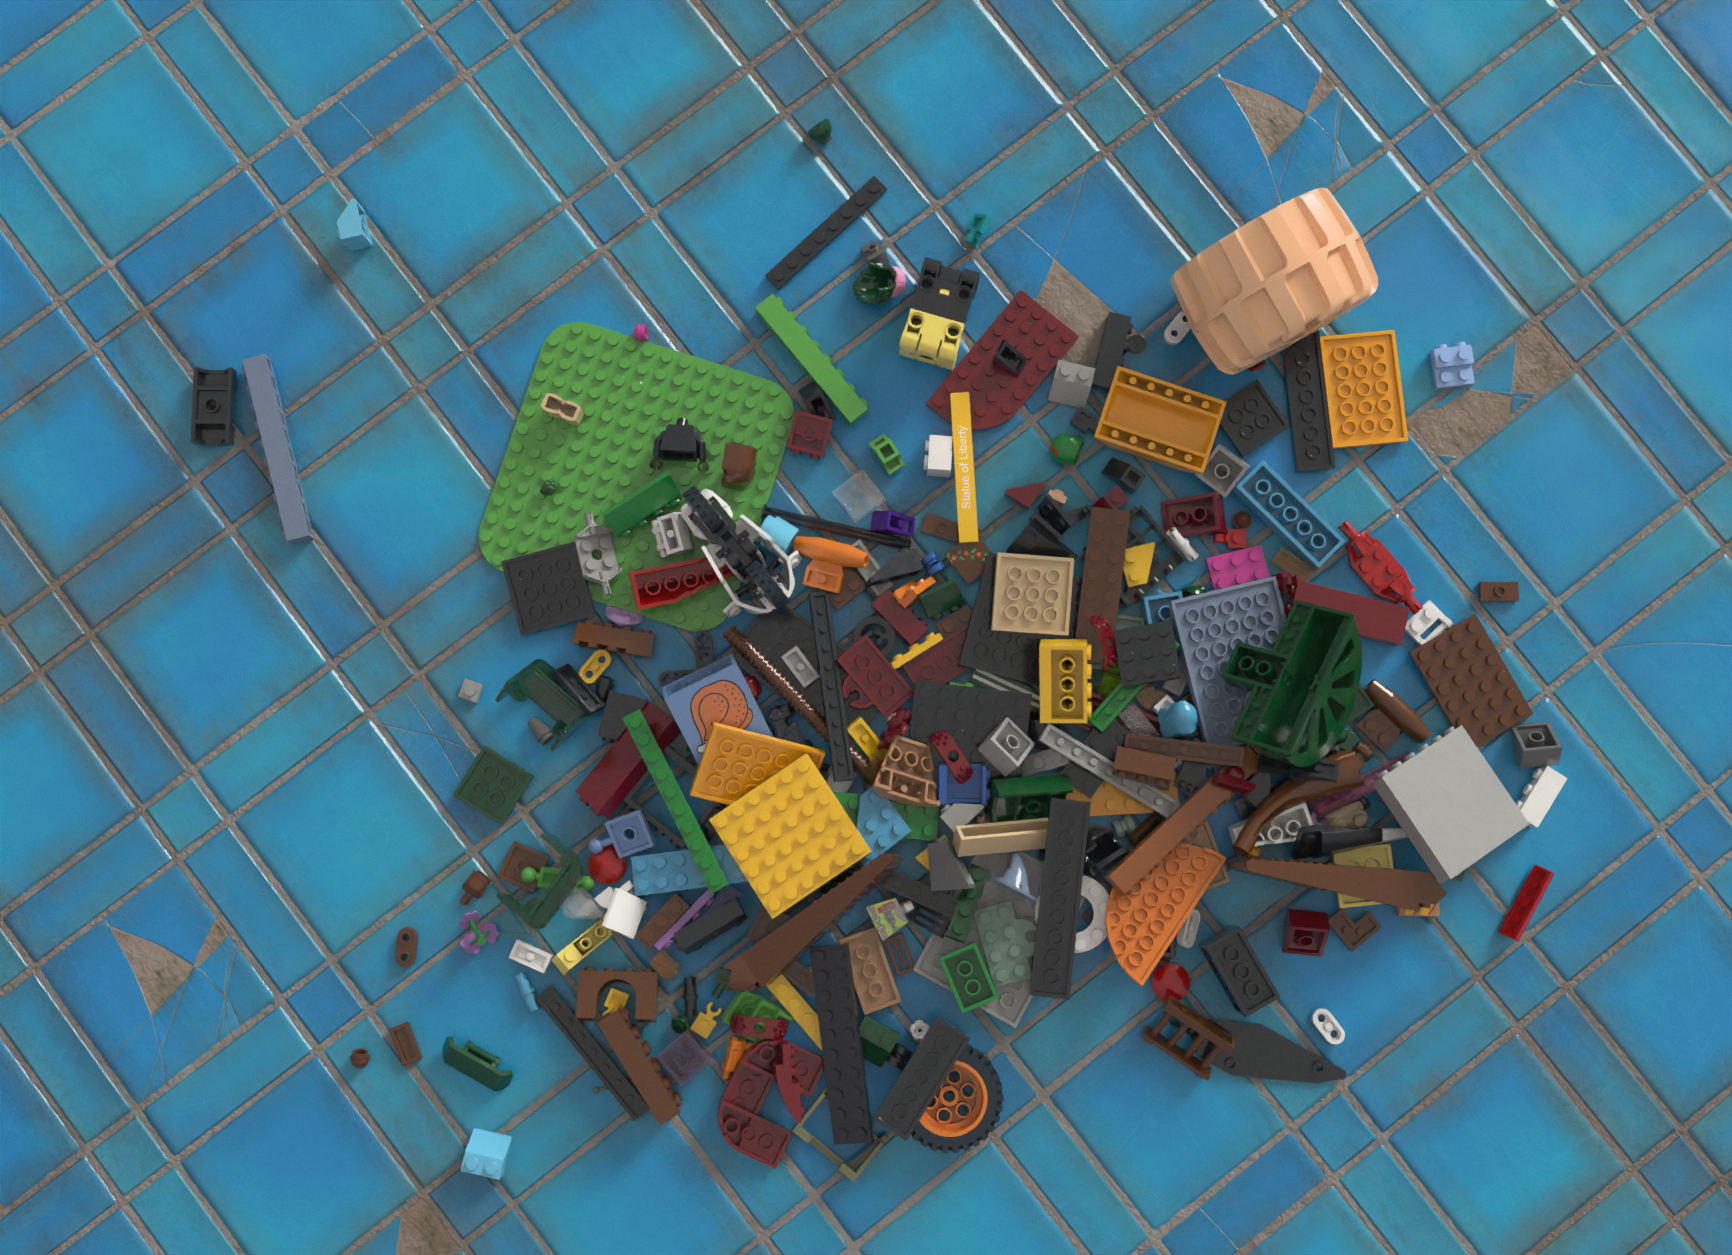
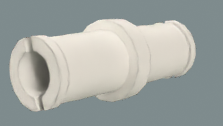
M1175 527L1171 528L1172 532L1168 530L1166 534L1183 552L1187 560L1193 562L1192 557L1196 560L1199 554L1189 545V540L1183 538Z

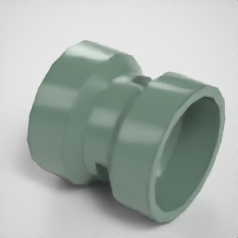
M1129 814L1124 816L1121 821L1117 819L1111 821L1112 828L1118 839L1124 838L1125 834H1130L1136 829Z

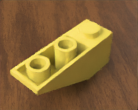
M601 919L551 960L563 975L613 935L609 929L602 926L603 921Z

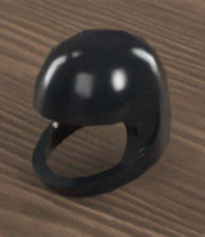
M1099 825L1089 826L1084 868L1093 877H1097L1119 863L1131 850L1127 845L1121 846L1118 840H1115L1114 833L1108 828Z

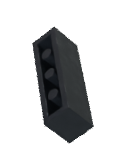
M1109 311L1095 363L1092 389L1109 393L1117 366L1123 367L1124 359H1121L1123 352L1126 353L1129 344L1126 341L1127 334L1131 335L1133 324L1130 323V316Z

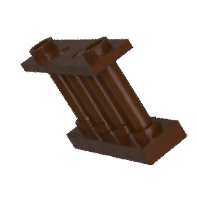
M1169 994L1163 1006V1010L1166 1012L1153 1028L1145 1025L1141 1037L1147 1043L1155 1045L1192 1070L1198 1077L1208 1081L1212 1069L1209 1065L1222 1050L1230 1054L1235 1047L1236 1038ZM1171 1017H1175L1182 1024L1171 1038L1167 1039L1160 1034V1031ZM1188 1028H1192L1199 1034L1185 1051L1176 1043ZM1208 1039L1215 1046L1205 1059L1200 1061L1193 1054L1202 1042Z

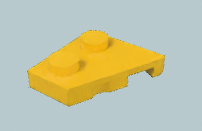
M1155 542L1126 549L1123 573L1127 588L1147 584Z

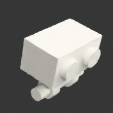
M673 512L651 521L653 527L651 531L655 535L656 549L660 552L661 558L694 549L687 523L681 515L682 512Z

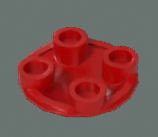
M614 846L603 847L600 853H592L588 860L590 875L602 884L617 882L626 871V857L619 859Z
M1166 963L1153 971L1151 986L1157 997L1164 1001L1169 994L1181 1000L1190 988V978L1182 966L1176 963Z

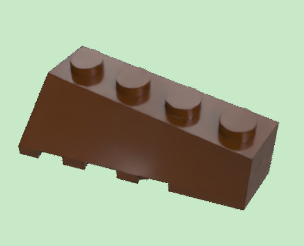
M584 620V623L578 622L572 638V644L577 647L605 650L607 652L653 659L656 635L652 634L651 630L641 629V632L633 631L632 627L622 626V629L614 628L613 624L603 623V626L595 625L596 622Z

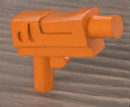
M732 1036L729 1038L725 1060L722 1063L723 1079L728 1080L730 1078L731 1072H734L743 1053L756 1042L746 1043L744 1037Z

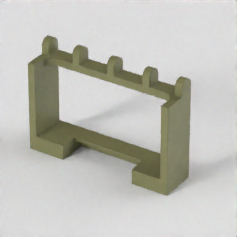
M826 1086L804 1113V1117H801V1123H796L792 1131L807 1144L810 1142L838 1166V1170L854 1182L884 1145L888 1135L885 1133L880 1139L873 1133V1138L877 1144L855 1170L802 1125L823 1098L829 1102Z

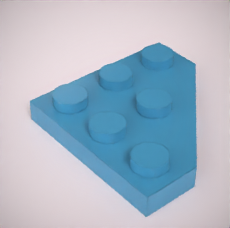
M872 786L859 796V808L855 825L872 851L871 854L860 860L863 866L868 865L871 860L878 858L879 854H883L911 832V829L890 801L879 797Z

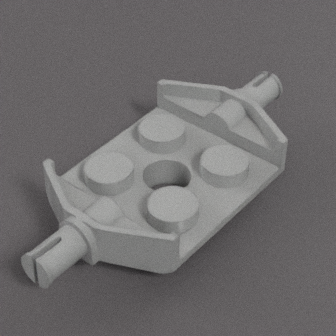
M588 512L584 514L587 522L585 529L574 537L583 578L602 585L603 595L606 596L612 594L609 580L621 572L622 568L619 569L610 534L613 530L596 524L593 512ZM592 551H597L600 554L599 560H595L592 557Z

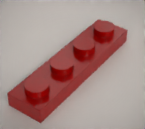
M1538 865L1533 866L1499 930L1501 935L1519 942L1554 876L1552 871Z

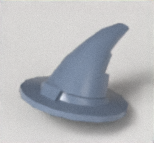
M1016 851L1009 852L1011 861L1009 862L1008 869H1005L1001 877L996 878L989 875L988 879L1021 897L1036 902L1037 898L1029 894L1028 876L1021 856Z

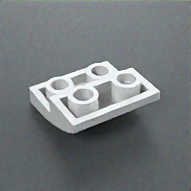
M615 888L607 913L604 915L602 926L611 931L618 932L627 938L634 939L647 902Z

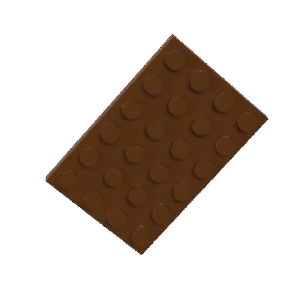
M1472 614L1408 652L1450 726L1456 729L1462 725L1476 747L1534 714L1476 614Z

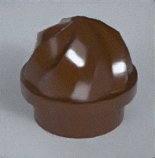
M1238 511L1234 514L1232 521L1236 528L1247 529L1252 523V517L1247 511Z
M355 1049L350 1056L351 1064L358 1069L366 1067L370 1060L367 1049Z

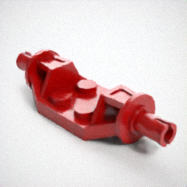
M1348 520L1343 522L1338 529L1349 540L1345 548L1347 549L1350 568L1375 596L1391 601L1394 604L1403 602L1407 607H1410L1409 610L1413 615L1419 612L1423 606L1412 595L1416 587L1412 586L1406 570L1379 540L1367 534L1366 530L1358 533ZM1353 544H1355V546L1361 553L1359 556H1357ZM1389 589H1392L1394 592H1396V593L1399 595V597L1395 596L1394 594H1392V593L1389 592L1388 590H1389Z

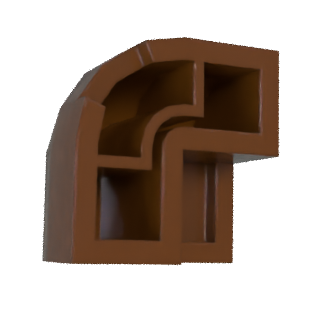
M725 442L722 464L723 478L721 480L723 487L736 489L743 488L751 483L756 473L757 449L746 445Z

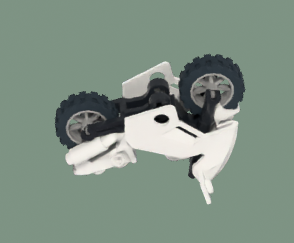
M692 486L684 492L682 496L690 507L686 503L680 510L682 512L681 515L695 536L709 541L710 544L707 547L703 546L701 548L733 600L723 610L728 618L736 616L740 613L741 606L752 614H764L771 612L773 609L779 610L789 602L788 597L791 596L795 586L792 568L798 566L802 559L799 552L796 550L787 556L766 532L743 514L740 516V520L735 523L732 519L731 507L712 490L704 489L699 492L695 486ZM757 538L779 557L777 560L774 559L767 568L762 553L753 544V541ZM725 564L739 580L746 584L736 590V593L732 591L720 571V568ZM781 564L783 568L779 573V571L775 569ZM748 592L754 596L750 600L741 601L739 598Z

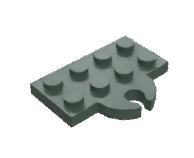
M1011 900L977 909L974 916L994 988L1031 978V970L1027 958L1034 955L1035 940L1032 942L1027 941L1025 934L1029 930L1036 931L1037 926L1029 920L1016 919Z

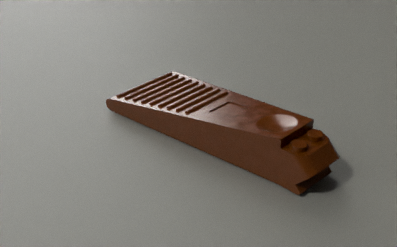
M879 854L878 858L871 860L868 865L862 866L861 870L854 872V875L847 877L844 882L838 883L837 887L830 889L820 899L814 900L813 904L727 963L724 969L731 970L729 989L740 992L749 991L750 993L760 987L770 986L809 947L813 946L836 923H839L841 918L847 916V913L854 909L857 903L862 902V899L869 895V892L875 889L880 882H883L884 878L891 874V871L898 868L902 861V854Z
M1239 855L1230 857L1226 861L1227 866L1235 869L1237 872L1314 890L1335 892L1414 911H1419V907L1430 908L1431 904H1437L1446 895L1445 890L1436 881L1437 879L1433 873L1428 871L1335 865L1319 861L1243 857Z

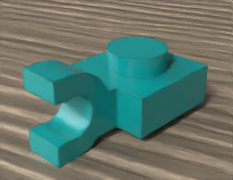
M975 213L967 228L969 234L966 235L964 241L966 243L972 242L970 247L973 249H978L980 245L979 236L985 234L992 220L988 215Z

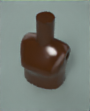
M475 869L462 885L466 893L459 902L466 906L472 897L480 898L492 880L481 871Z

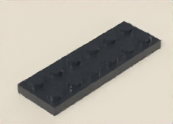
M936 1016L876 1111L873 1119L907 1141L971 1037L944 1019Z

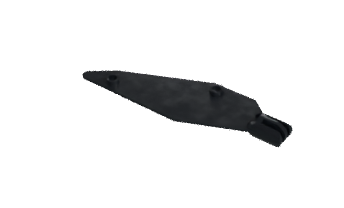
M1208 1019L1236 1038L1235 1047L1229 1054L1222 1050L1211 1063L1232 1076L1309 1083L1339 1080L1346 1076V1072L1340 1067L1262 1024ZM1171 1020L1170 1024L1175 1026L1176 1028H1179V1026L1181 1025L1175 1022L1174 1020ZM1188 1028L1185 1032L1191 1036L1192 1041L1199 1034L1192 1028ZM1205 1039L1196 1050L1198 1057L1205 1059L1215 1044ZM1321 1064L1320 1069L1316 1070V1065Z

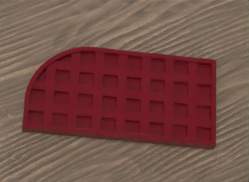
M1020 290L926 402V406L952 425L950 393L969 392L971 429L978 431L998 427L1009 421L1053 370L1058 360H1061L1078 340L1079 335L1023 290ZM1002 340H1006L1027 359L1019 375H1015L992 363Z

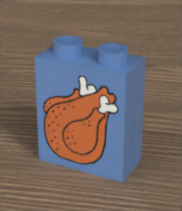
M733 654L662 687L664 699L698 765L714 722L773 737Z

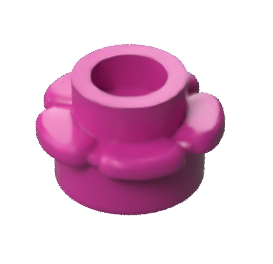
M637 324V328H634V336L640 342L648 340L646 325Z

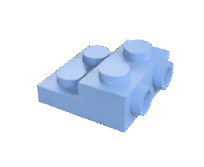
M1465 342L1455 343L1454 347H1447V344L1435 346V349L1429 353L1435 389L1467 386L1475 383L1472 369L1474 359L1471 345H1466Z

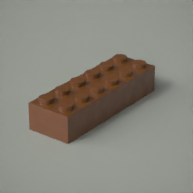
M619 1004L600 1016L597 1024L657 1122L661 1125L681 1112L683 1098L678 1090L674 1091L672 1088L673 1082L669 1075H664L662 1072V1064L657 1057L654 1058L651 1054L652 1048L648 1041H643L640 1034L642 1032L636 1023L633 1025L630 1020L632 1016L627 1007L623 1008Z

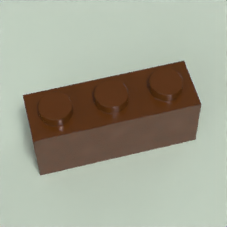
M678 892L675 893L635 937L648 950L651 949L691 905Z

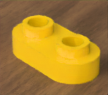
M597 650L592 654L579 671V676L586 684L595 683L599 676L606 671L612 662L611 655L605 650ZM602 656L605 657L604 663L599 662V658ZM588 671L593 672V676L591 678H587L586 676Z

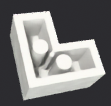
M930 435L929 440H925V452H928V455L924 457L923 470H927L926 476H950L953 436Z

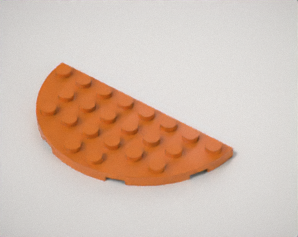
M1177 844V850L1170 855L1167 853L1163 857L1164 862L1157 868L1153 867L1149 871L1151 874L1145 880H1139L1135 884L1136 888L1130 894H1119L1112 887L1105 913L1107 938L1113 955L1121 968L1140 987L1143 986L1227 859L1223 855L1205 847Z

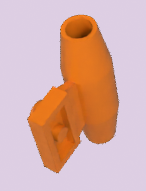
M796 536L793 542L794 551L797 550L800 554L813 559L806 568L802 583L810 587L840 594L845 576L843 567L866 568L869 562V553L845 543L807 536Z

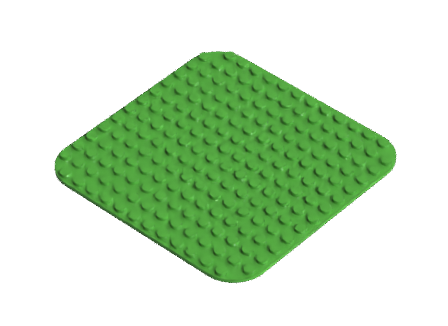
M571 322L556 328L549 334L541 348L479 529V544L484 557L492 566L504 572L501 561L574 542V537L584 530L587 525L584 514L588 512H593L596 524L612 529L602 515V512L665 472H668L681 494L692 486H695L699 492L704 489L712 490L731 507L732 519L735 523L740 520V516L743 514L760 528L764 504H768L795 417L791 398L780 385L771 380L644 340L640 342L639 339L593 324ZM552 393L561 397L563 401H572L578 404L584 412L580 424L570 425L562 418L549 416L541 407L545 394ZM678 418H686L688 425L694 426L695 432L699 433L706 443L707 458H705V462L709 465L708 471L706 464H701L699 472L697 468L700 462L699 459L697 462L661 460V457L659 460L663 464L662 468L658 470L659 463L655 461L652 469L649 463L654 459L652 455L654 440L662 431L666 430L667 425H676ZM725 442L746 445L757 449L754 479L743 488L734 489L722 486ZM548 479L554 481V485L557 487L552 496L548 495L545 498L544 494L540 493V490ZM683 497L680 499L681 502L674 507H667L664 509L665 512L658 517L673 512H681V508L686 503L689 507L690 505ZM653 516L648 519L649 522L641 528L637 526L632 530V534L625 538H618L614 531L610 533L619 569L622 568V571L609 580L612 593L610 595L604 596L602 585L587 580L593 601L642 614L643 617L692 632L711 630L728 618L723 610L733 600L721 581L676 603L637 610L631 591L629 572L706 557L701 547H707L710 544L709 541L695 536L689 526L688 530L694 549L668 555L665 558H661L660 552L657 551L656 538L651 531L653 528L651 521L657 520L658 517L655 518ZM592 551V557L595 560H599L600 554L597 551ZM736 575L726 578L730 588L736 593L735 591L740 588L742 581Z

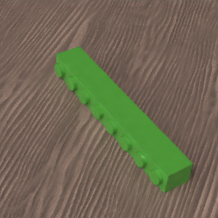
M772 293L755 307L756 313L812 381L819 386L826 398L851 427L868 413V403L863 397L859 398L855 393L857 391L850 382L847 384L843 379L845 376L842 371L832 366L833 361L827 354L823 355L819 350L821 347L818 342L808 337L809 332L803 325L799 326L792 311L788 312L784 308L785 303L779 296L776 298Z

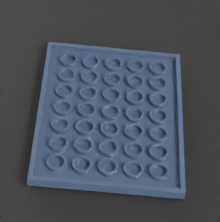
M1276 576L1168 602L1177 640L1181 645L1180 652L1194 707L1197 712L1203 742L1231 746L1243 744L1233 741L1230 736L1251 692L1230 686L1221 675L1237 642L1272 650L1279 636V631L1286 621Z

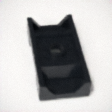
M194 367L191 443L195 445L234 446L232 414L233 392L236 390L237 371L235 369L207 370ZM216 401L217 407L214 410H209V403Z

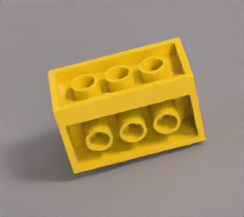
M1088 639L1040 640V723H1087L1088 718H1091L1092 702H1088V698H1091L1092 683H1088V679H1091L1092 668L1091 664H1088V660H1091V644H1088ZM1065 660H1070L1071 662H1070V664H1067V663L1064 662V661H1065ZM1065 679H1070V683H1067Z

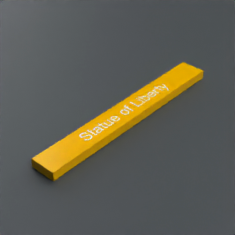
M969 392L950 393L959 544L978 543Z

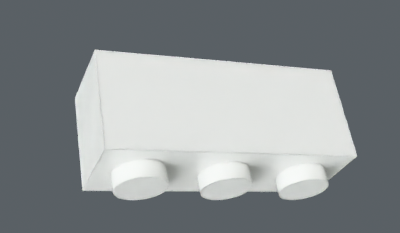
M1541 766L1534 771L1532 775L1533 780L1523 789L1522 793L1524 795L1521 800L1516 802V805L1529 822L1528 826L1531 828H1538L1567 780L1566 777L1549 766Z

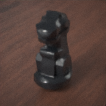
M791 704L772 705L766 714V721L773 727L775 738L813 747L812 741L804 739L800 731L797 730L798 724L796 722L791 724L788 722V719L795 715V707H791Z

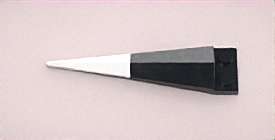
M1316 824L1299 828L1290 854L1294 860L1308 857L1316 859L1403 839L1408 836L1402 828H1352Z

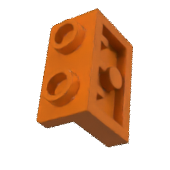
M932 576L926 580L922 578L917 583L914 580H910L892 595L899 604L906 608L916 601L920 594L927 592L936 581Z

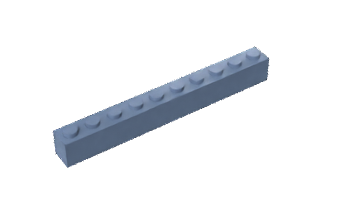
M265 354L243 359L244 366H242V372L244 377H247L248 384H246V389L252 397L250 405L257 418L255 426L261 435L259 443L266 455L264 456V463L270 472L268 480L274 488L272 496L279 509L277 517L283 525V529H281L282 537L291 544L313 539L314 535L271 359Z

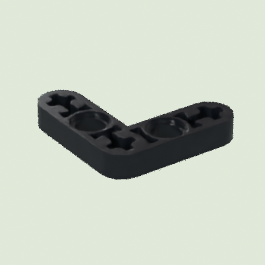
M701 630L695 635L696 669L663 672L659 676L661 687L666 686V683L663 682V679H666V675H669L670 678H676L675 674H679L678 679H680L684 674H691L714 662L712 636L709 632ZM702 634L709 638L705 641V647L710 646V650L703 649L698 651V647L702 648V642L698 641ZM702 653L710 655V660L706 664L701 663L699 660Z

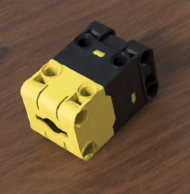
M925 257L907 323L901 336L899 355L911 359L917 358L918 361L932 365L937 364V366L949 370L954 369L969 311L977 291L980 272L966 268L961 272L943 266L942 261Z

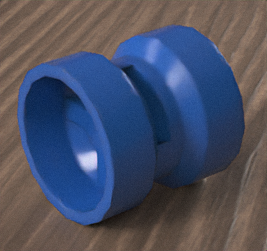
M936 551L920 560L922 566L926 567L929 577L936 575L946 568L943 562L939 561Z

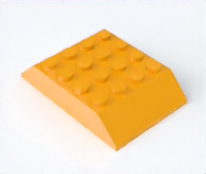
M1117 366L1094 438L1110 448L1179 471L1203 474L1227 402Z

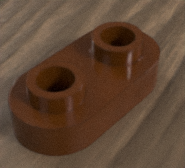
M403 928L397 934L395 959L397 964L402 967L411 966L417 958L418 933L414 928ZM405 934L410 936L408 941L404 940ZM404 953L408 955L406 961L402 959Z

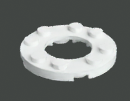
M1085 875L1082 878L1081 895L1086 897L1092 905L1094 911L1093 920L1084 931L1076 933L1074 953H1081L1095 948L1107 936L1105 913L1109 894L1100 883ZM1040 894L1038 895L1035 905L1036 925L1038 918Z

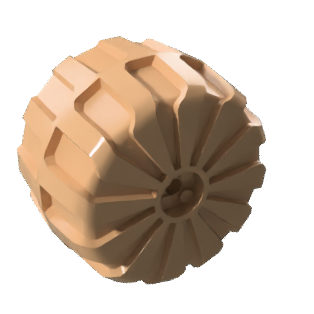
M1318 188L1299 195L1248 222L1186 262L1170 278L1173 290L1197 340L1218 370L1231 375L1260 363L1338 319L1368 300L1376 293L1378 287V276L1361 236L1327 188Z

